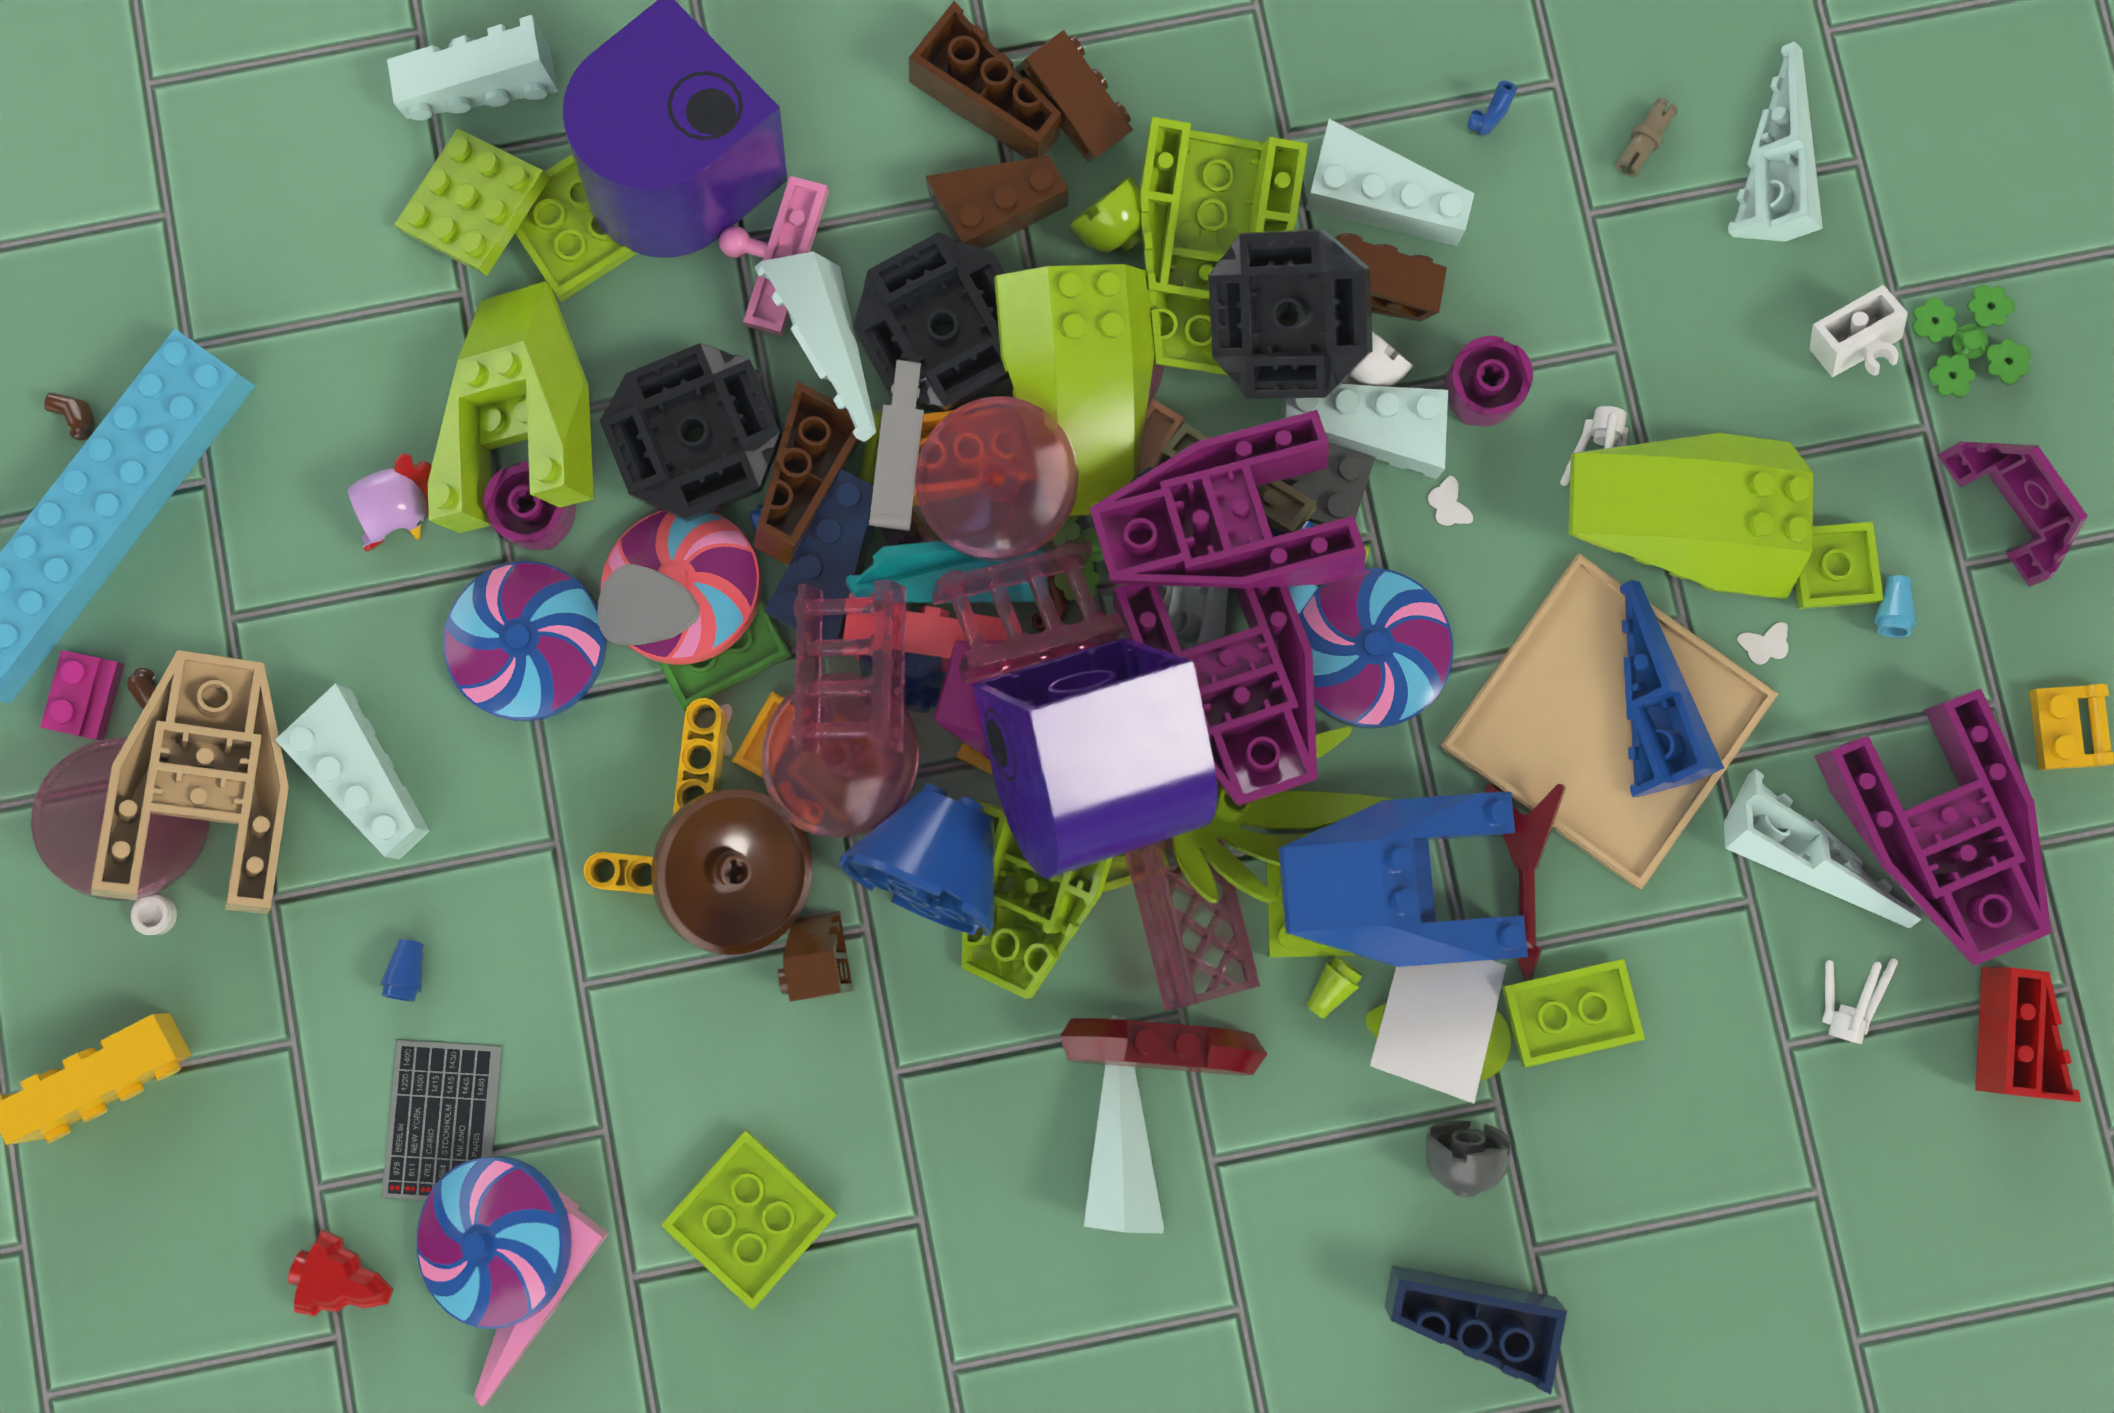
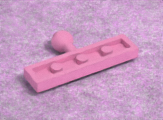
M790 176L769 242L752 239L743 228L730 226L724 229L719 236L721 251L731 258H739L747 253L761 257L763 261L810 252L830 192L828 186ZM757 276L743 323L746 327L783 337L790 317L785 305L781 307L776 306L772 299V295L776 290L770 280Z

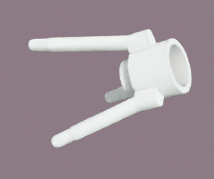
M1612 406L1596 408L1593 420H1585L1583 433L1573 453L1584 452L1591 436H1594L1593 441L1598 445L1604 446V449L1613 448L1616 445L1617 447L1627 446L1629 428L1625 427L1626 411ZM1571 459L1560 481L1562 486H1567L1570 481Z
M1896 958L1890 959L1876 988L1875 985L1882 965L1880 962H1874L1857 1008L1841 1004L1839 1012L1835 1011L1834 963L1831 960L1826 961L1825 1011L1822 1023L1830 1025L1828 1035L1862 1044L1864 1035L1868 1033L1871 1019L1898 965Z

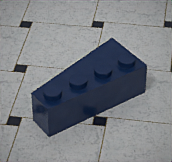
M840 469L764 611L843 653L845 645L843 643L849 594L851 593L846 585V578L850 574L861 575L863 573L868 545L871 543L875 527L869 525L873 485L843 469Z
M1392 1265L1384 1305L1391 1321L1440 1344H1447L1472 1359L1486 1362L1500 1369L1503 1373L1516 1379L1520 1378L1535 1385L1537 1389L1551 1395L1567 1315L1566 1309L1557 1297Z

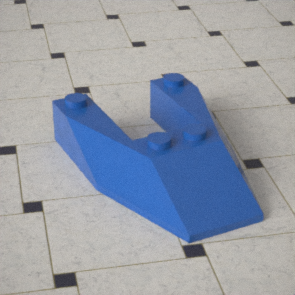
M1511 792L1384 800L1279 847L1286 933L1394 967L1528 957L1524 915L1436 922L1428 840L1479 838L1515 833Z

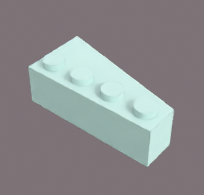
M1329 119L1305 210L1457 247L1466 231L1475 193Z
M1340 384L1326 398H1282L1281 419L1318 410L1329 443L1373 456L1375 459L1388 462L1393 467L1403 470L1407 468L1423 473V476L1436 480L1445 469L1448 390Z
M335 683L280 734L275 741L384 857L401 859L430 831L406 787L400 782L388 754L384 753L374 734L376 732L368 718H365L357 703L359 701L353 690Z

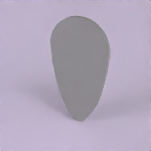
M635 564L621 566L610 575L601 591L597 609L598 623L602 634L610 642L619 645H641L672 638L692 626L700 615L699 604L684 585L654 569Z

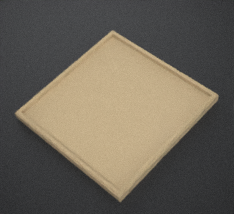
M1579 553L1569 564L1439 748L1489 784L1494 785L1499 791L1511 792L1512 800L1528 812H1531L1557 784H1564L1566 790L1552 829L1634 888L1642 890L1771 706L1778 693L1650 603L1724 769L1691 784L1640 797H1632L1630 785L1634 784L1633 761L1629 759L1628 748L1632 747L1631 721L1627 720L1624 675V657H1628L1627 634L1622 632V621L1626 620L1625 595L1620 593V586L1623 584Z

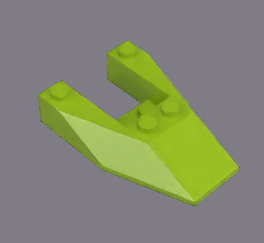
M546 281L481 300L457 360L428 479L429 521L458 533L491 526L484 507L485 490L491 480L490 450L528 440L531 495L559 508L594 499L589 385L552 287Z

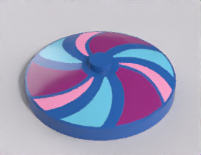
M518 561L506 563L484 572L470 582L460 593L450 609L446 620L443 650L445 662L452 680L470 702L480 709L503 719L524 722L537 721L566 711L581 700L591 689L604 663L607 639L599 627L597 617L598 603L587 588L577 579L549 564Z
M1364 568V574L1322 584L1299 613L1301 623L1312 648L1314 705L1336 721L1349 726L1367 729L1386 728L1403 723L1428 707L1439 695L1446 683L1453 659V638L1448 619L1435 597L1420 583L1404 574L1382 568Z
M489 1156L464 1162L451 1169L436 1183L423 1205L416 1237L418 1263L424 1282L433 1298L449 1315L458 1321L483 1329H498L523 1322L539 1313L549 1304L559 1290L568 1269L571 1254V1230L563 1201L552 1183L540 1171L519 1159L506 1156Z

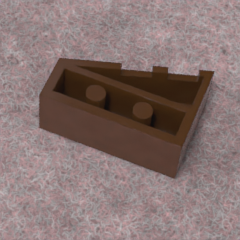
M1063 30L1025 58L1015 69L1022 77L1027 75L1043 95L1062 113L1060 129L1086 161L1090 162L1133 130L1129 124L1131 118L1125 107L1118 101L1114 103L1107 93L1108 84L1103 75L1096 68L1092 70L1083 58L1085 55L1084 48L1078 39L1073 35L1068 36L1065 30Z
M1049 155L926 176L928 192L953 238L982 249H986L1068 206V188Z
M1342 233L1335 237V239L1370 267L1372 313L1419 322L1439 313L1447 267L1433 263V259L1428 256H1409L1399 253L1398 249L1392 245H1373L1363 242L1362 237L1356 234Z
M840 911L798 918L790 926L783 955L784 968L778 969L782 995L788 994L790 1002L853 991Z

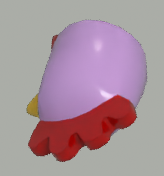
M401 453L395 459L394 468L369 474L348 487L350 501L365 531L362 540L365 543L363 549L366 552L375 550L384 542L386 535L399 528L408 529L416 540L420 539L422 522L429 516L428 479L432 467L429 462L421 461L418 464H413L409 453Z

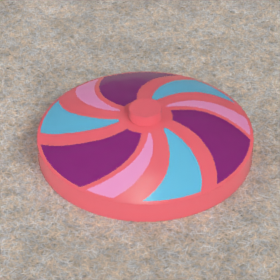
M661 510L639 520L624 532L613 546L607 557L601 578L602 591L607 579L615 570L627 564H635L665 574L684 585L690 591L700 607L699 618L692 626L666 640L641 645H628L635 652L648 659L672 665H685L705 661L724 652L737 642L747 631L757 613L763 585L762 571L757 554L746 536L731 521L714 512L687 522Z

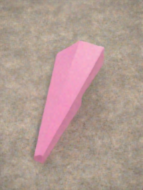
M557 1188L555 1189L565 1206L571 1230V1254L565 1278L556 1295L539 1313L523 1322L496 1329L474 1395L476 1401L482 1407L491 1399L562 1302V1297L609 1235V1232L578 1210L580 1206Z

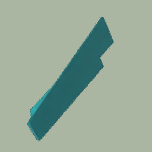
M997 536L884 546L873 555L874 564L861 575L850 574L846 578V585L852 593L854 600L858 603L1047 602L1049 600V587L1042 544L1040 542H1033L1002 550L1003 545Z

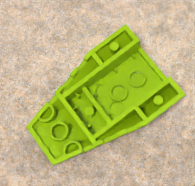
M1151 117L1139 201L1146 271H1148V290H1150L1152 303L1151 320L1155 365L1228 376L1212 356L1208 275L1229 250L1231 244L1240 233L1294 230L1297 221L1308 143L1270 136L1265 141L1260 142L1191 130V123Z
M1126 264L1045 266L996 275L994 277L1001 359L1005 372L1008 371L1014 388L1012 393L1017 408L1020 407L1027 430L1025 433L1029 445L1033 446L1039 464L1037 469L1053 518L1091 515L1090 507L1137 479L1155 358L1151 320L1152 303L1150 290H1148V271Z
M1727 433L1706 434L1571 454L1568 535L1614 553L1622 552L1634 557V561L1647 566L1654 565L1665 569L1672 576L1682 580L1690 579L1700 583V587L1713 592L1787 599L1812 554L1813 471L1790 442Z

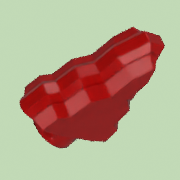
M326 1230L320 1232L310 1252L301 1250L297 1254L288 1274V1283L297 1286L294 1298V1312L310 1316H316L321 1310L338 1312L348 1304L360 1308L387 1305L394 1290L378 1272L362 1266L359 1254L345 1248L342 1237Z

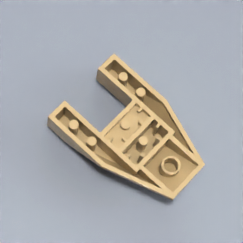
M177 650L112 764L91 895L137 900L151 814L238 824L224 910L268 914L272 903L289 785L281 746L275 741L279 735L264 663Z

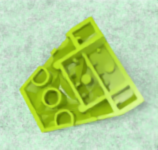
M975 800L984 806L982 813L994 820V927L991 934L986 937L982 935L984 929L981 928L977 929L975 935L962 932L961 968L1025 999H1030L1034 996L1100 898L1112 858L1050 879L1043 878L1031 867L1021 852L1011 832L1002 806Z

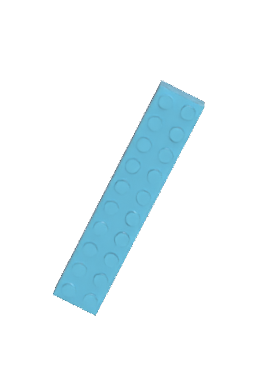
M175 328L0 552V701L12 703L255 388L254 384Z

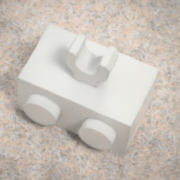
M1882 285L1814 323L1809 350L1832 378L1865 360L1864 366L1867 372L1876 376L1879 374L1880 364L1875 360L1876 358L1884 357L1892 366L1897 364L1899 353L1892 344L1902 339L1908 312L1889 290Z

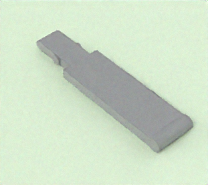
M904 360L896 361L894 385L891 386L890 393L892 394L891 405L883 404L869 516L870 526L910 530L924 410L916 409L917 398H919L920 394L918 385L921 363Z

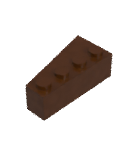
M953 1L909 56V82L1024 158L1030 159L1044 156L1059 137L1062 113L1028 78L1024 79L1013 67V62L1004 52L999 53L987 40L986 33L977 24L973 25L963 15V9Z

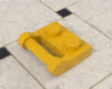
M2108 684L2039 688L2029 691L2038 770L2114 765V752L2111 749L2105 697H2109ZM2087 699L2094 754L2084 753L2078 700Z

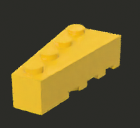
M152 1014L101 1040V1050L97 1051L93 1047L79 1053L77 1052L62 1060L64 1069L59 1071L56 1068L40 1075L36 1073L20 1082L23 1090L13 1094L2 1095L0 1093V1134L5 1144L11 1145L45 1139L46 1143L54 1142L71 1132L69 1126L80 1119L83 1122H88L108 1111L106 1105L117 1098L120 1101H125L140 1094L145 1090L143 1086L145 1082L154 1077L159 1081L180 1071L182 1068L179 1063L191 1057L192 1054L171 1014Z

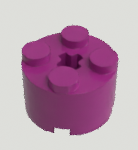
M1484 336L1469 342L1459 352L1446 373L1444 390H1448L1449 407L1462 423L1469 426L1497 425L1510 418L1525 400L1532 385L1533 368L1529 357L1518 345L1514 346L1503 340L1504 338ZM1482 377H1484L1486 382L1493 381L1495 385L1491 387L1488 383H1484Z
M528 461L519 462L517 465L507 469L503 468L497 472L489 481L484 494V507L491 525L499 534L520 548L527 550L553 549L566 537L573 526L576 513L575 504L559 508L530 494ZM527 504H535V507L533 509H528L527 511H525V507Z

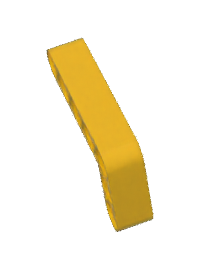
M698 698L692 701L685 712L672 817L680 808L688 803V796L692 790L702 788L705 793L720 790L728 720L725 710L708 698ZM708 708L714 709L716 713L715 722L708 728H700L697 721L700 712ZM701 748H708L711 753L710 763L704 768L696 769L693 765L695 752ZM598 852L591 855L585 862L583 868L584 877L592 887L610 891L654 895L652 884L643 887L638 880L639 870L646 864L652 866L653 857ZM610 860L615 867V873L611 880L603 883L598 877V868L602 862Z

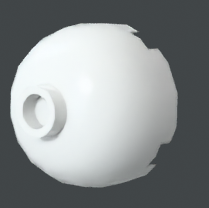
M1372 331L1373 352L1343 382L1355 385L1393 387L1406 375L1413 365L1382 337Z

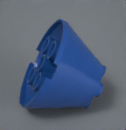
M926 783L922 791L914 795L841 856L838 866L846 875L870 891L877 887L894 894L891 900L892 903L935 923L960 932L975 935L977 929L981 928L984 929L983 936L986 937L991 934L994 927V820L982 813L984 806L975 800L961 797L958 802L947 797L948 793L940 787Z

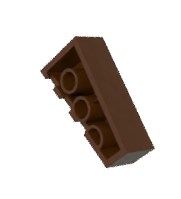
M799 381L796 383L753 543L754 548L788 566L840 469L845 470L861 442L853 434L855 427L847 408L838 409L833 399Z

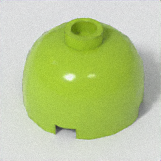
M1131 175L1114 187V191L1103 195L1069 224L1072 231L1087 247L1097 252H1110L1121 247L1126 252L1143 238L1139 233L1142 228L1139 201L1141 188Z

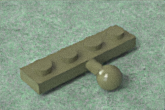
M1184 423L1161 451L1162 460L1167 461L1196 442L1208 439L1209 437ZM1281 480L1257 486L1268 524L1283 534L1301 530L1316 511V501Z

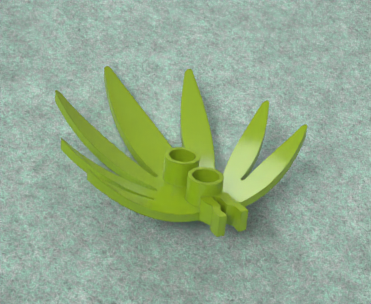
M1347 726L1316 734L1317 759L1347 739L1352 733V727ZM1217 781V806L1213 820L1207 826L1172 837V846L1184 876L1192 887L1210 903H1215L1219 896L1213 875L1205 858L1232 885L1258 900L1272 904L1277 899L1276 896L1237 857L1220 844L1217 839L1252 857L1280 866L1278 848L1290 842L1242 829L1241 827L1268 830L1322 827L1375 803L1392 799L1335 792L1283 791L1237 806Z

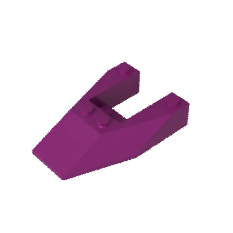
M1318 410L1198 441L1090 507V513L1111 584L1258 588L1327 584L1364 574L1366 550L1354 516L1273 537L1257 490V486L1328 468L1329 442Z
M1126 584L1115 588L1113 606L1125 638L1193 661L1214 761L1216 780L1237 806L1317 780L1312 648L1288 586L1234 588L1249 629L1182 651L1157 585Z
M1981 688L1960 694L1924 709L1959 787L1903 810L1869 735L1850 740L1814 755L1830 792L1879 864L1972 966H1976L2051 934L2035 802Z

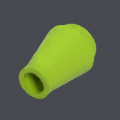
M1336 956L1331 963L1326 962L1314 991L1305 1005L1319 1017L1326 1019L1337 1006L1360 987L1358 982L1363 975L1345 960Z

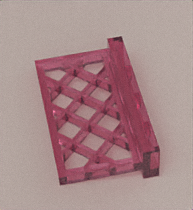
M1171 838L1125 853L1165 1011L1198 1004L1199 1002L1260 986L1234 885L1221 876L1209 863L1208 866L1214 881L1221 885L1223 896L1219 904L1207 901L1190 884L1181 879L1183 872L1179 865L1174 873L1164 867L1160 850L1169 848L1174 851ZM1217 839V841L1224 846L1223 841ZM1176 887L1192 897L1184 913L1174 907L1172 895ZM1199 902L1214 912L1206 929L1191 919ZM1221 918L1231 924L1233 936L1229 944L1214 935ZM1187 927L1202 936L1195 953L1184 947L1182 936ZM1209 942L1224 952L1217 969L1201 959ZM1232 958L1241 964L1245 978L1244 982L1235 983L1224 975ZM1197 967L1212 976L1206 991L1196 994L1192 979ZM1219 983H1222L1225 986L1217 989Z

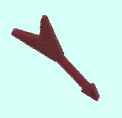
M1557 784L1529 814L1521 813L1513 805L1515 833L1503 835L1514 866L1518 870L1519 916L1524 915L1528 957L1517 958L1526 980L1532 979L1542 952V947L1536 946L1535 870L1539 866L1566 790L1564 784ZM1487 785L1485 787L1486 793L1500 792L1494 785Z

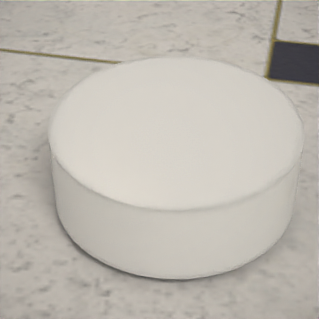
M145 895L134 903L130 915L131 922L134 928L142 934L162 935L174 926L177 910L172 900L166 896Z

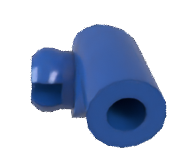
M1500 81L1486 113L1480 110L1472 111L1467 128L1470 131L1479 132L1478 135L1489 134L1507 114L1517 91L1516 85L1510 81Z

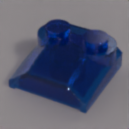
M860 645L859 663L862 677L859 694L866 697V703L878 707H888L890 703L906 705L905 708L907 710L917 713H928L930 708L937 706L944 681L942 657Z

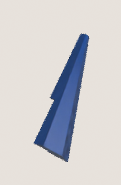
M1630 580L1620 586V593L1625 595L1626 620L1622 621V632L1627 634L1628 657H1624L1627 720L1631 721L1632 747L1628 748L1629 759L1633 761L1634 784L1630 785V792L1632 797H1640L1691 784L1724 769V766L1640 581Z

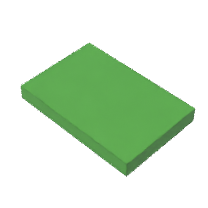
M762 597L757 613L747 631L724 652L713 658L693 664L672 665L658 662L683 711L686 712L690 703L698 698L711 699L792 657L772 616L764 612L766 605Z

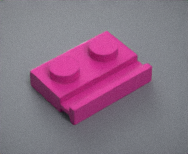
M61 650L40 728L104 741L124 664Z

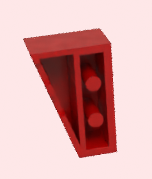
M1982 967L1975 1091L2081 1102L2079 1090L2073 1089L2067 1064L2072 1063L2069 1050H2063L2058 1025L2062 1024L2050 972L2012 967Z

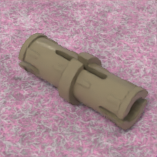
M1656 99L1643 123L1637 125L1632 131L1631 142L1615 164L1618 171L1622 172L1625 166H1628L1632 160L1624 175L1637 177L1650 153L1656 151L1663 141L1662 134L1678 112L1677 107L1672 103L1668 110H1665L1661 115L1669 102L1667 99Z

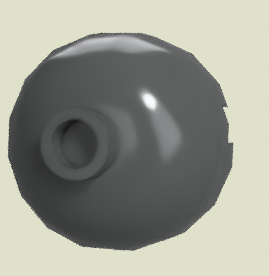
M1463 1120L1445 1121L1433 1125L1430 1128V1135L1427 1133L1426 1160L1431 1174L1440 1184L1461 1197H1474L1478 1193L1495 1187L1506 1174L1509 1164L1510 1138L1505 1132L1487 1124H1484V1131L1468 1129L1471 1121Z

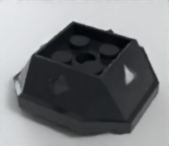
M1325 229L1240 233L1231 244L1229 250L1208 275L1212 356L1225 373L1238 384L1237 387L1247 399L1326 398L1373 352L1370 267ZM1288 302L1295 304L1299 310L1297 322H1293L1287 317L1286 306Z
M938 232L868 269L853 329L891 399V386L894 385L897 360L921 363L918 385L920 394L916 405L941 411H947L1010 377L1008 371L1005 372L1001 359L994 281L996 275L1005 274L993 252L957 241L953 237ZM941 322H948L954 326L951 333L944 336L935 334L933 329Z
M702 343L626 373L609 407L606 408L599 420L631 497L687 522L762 492L782 438L751 360L736 354L732 355ZM694 427H703L705 429L704 435L700 440L696 442L686 441V436L690 429Z

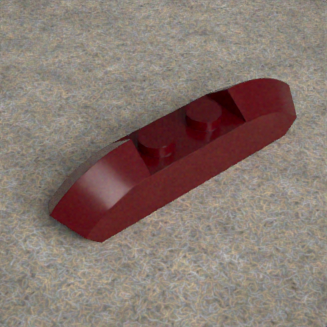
M1071 1018L1060 1035L1068 1060L1081 1063L1241 1076L1253 1075L1267 1056V1052L1255 1034L1216 1027L1123 1019Z

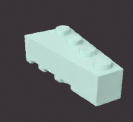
M533 15L519 18L520 26L506 30L504 25L499 24L487 28L488 36L475 40L464 35L452 39V42L448 45L449 48L444 50L432 45L387 59L394 105L405 119L426 120L432 117V114L443 112L459 114L469 111L471 107L482 105L499 107L516 99L539 100L545 98L550 93L558 92L551 47Z

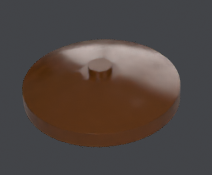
M746 789L711 791L685 804L665 826L653 855L651 871L652 889L658 909L664 920L686 942L702 950L718 954L740 955L754 952L770 945L785 934L804 908L812 881L810 846L795 816L772 797Z

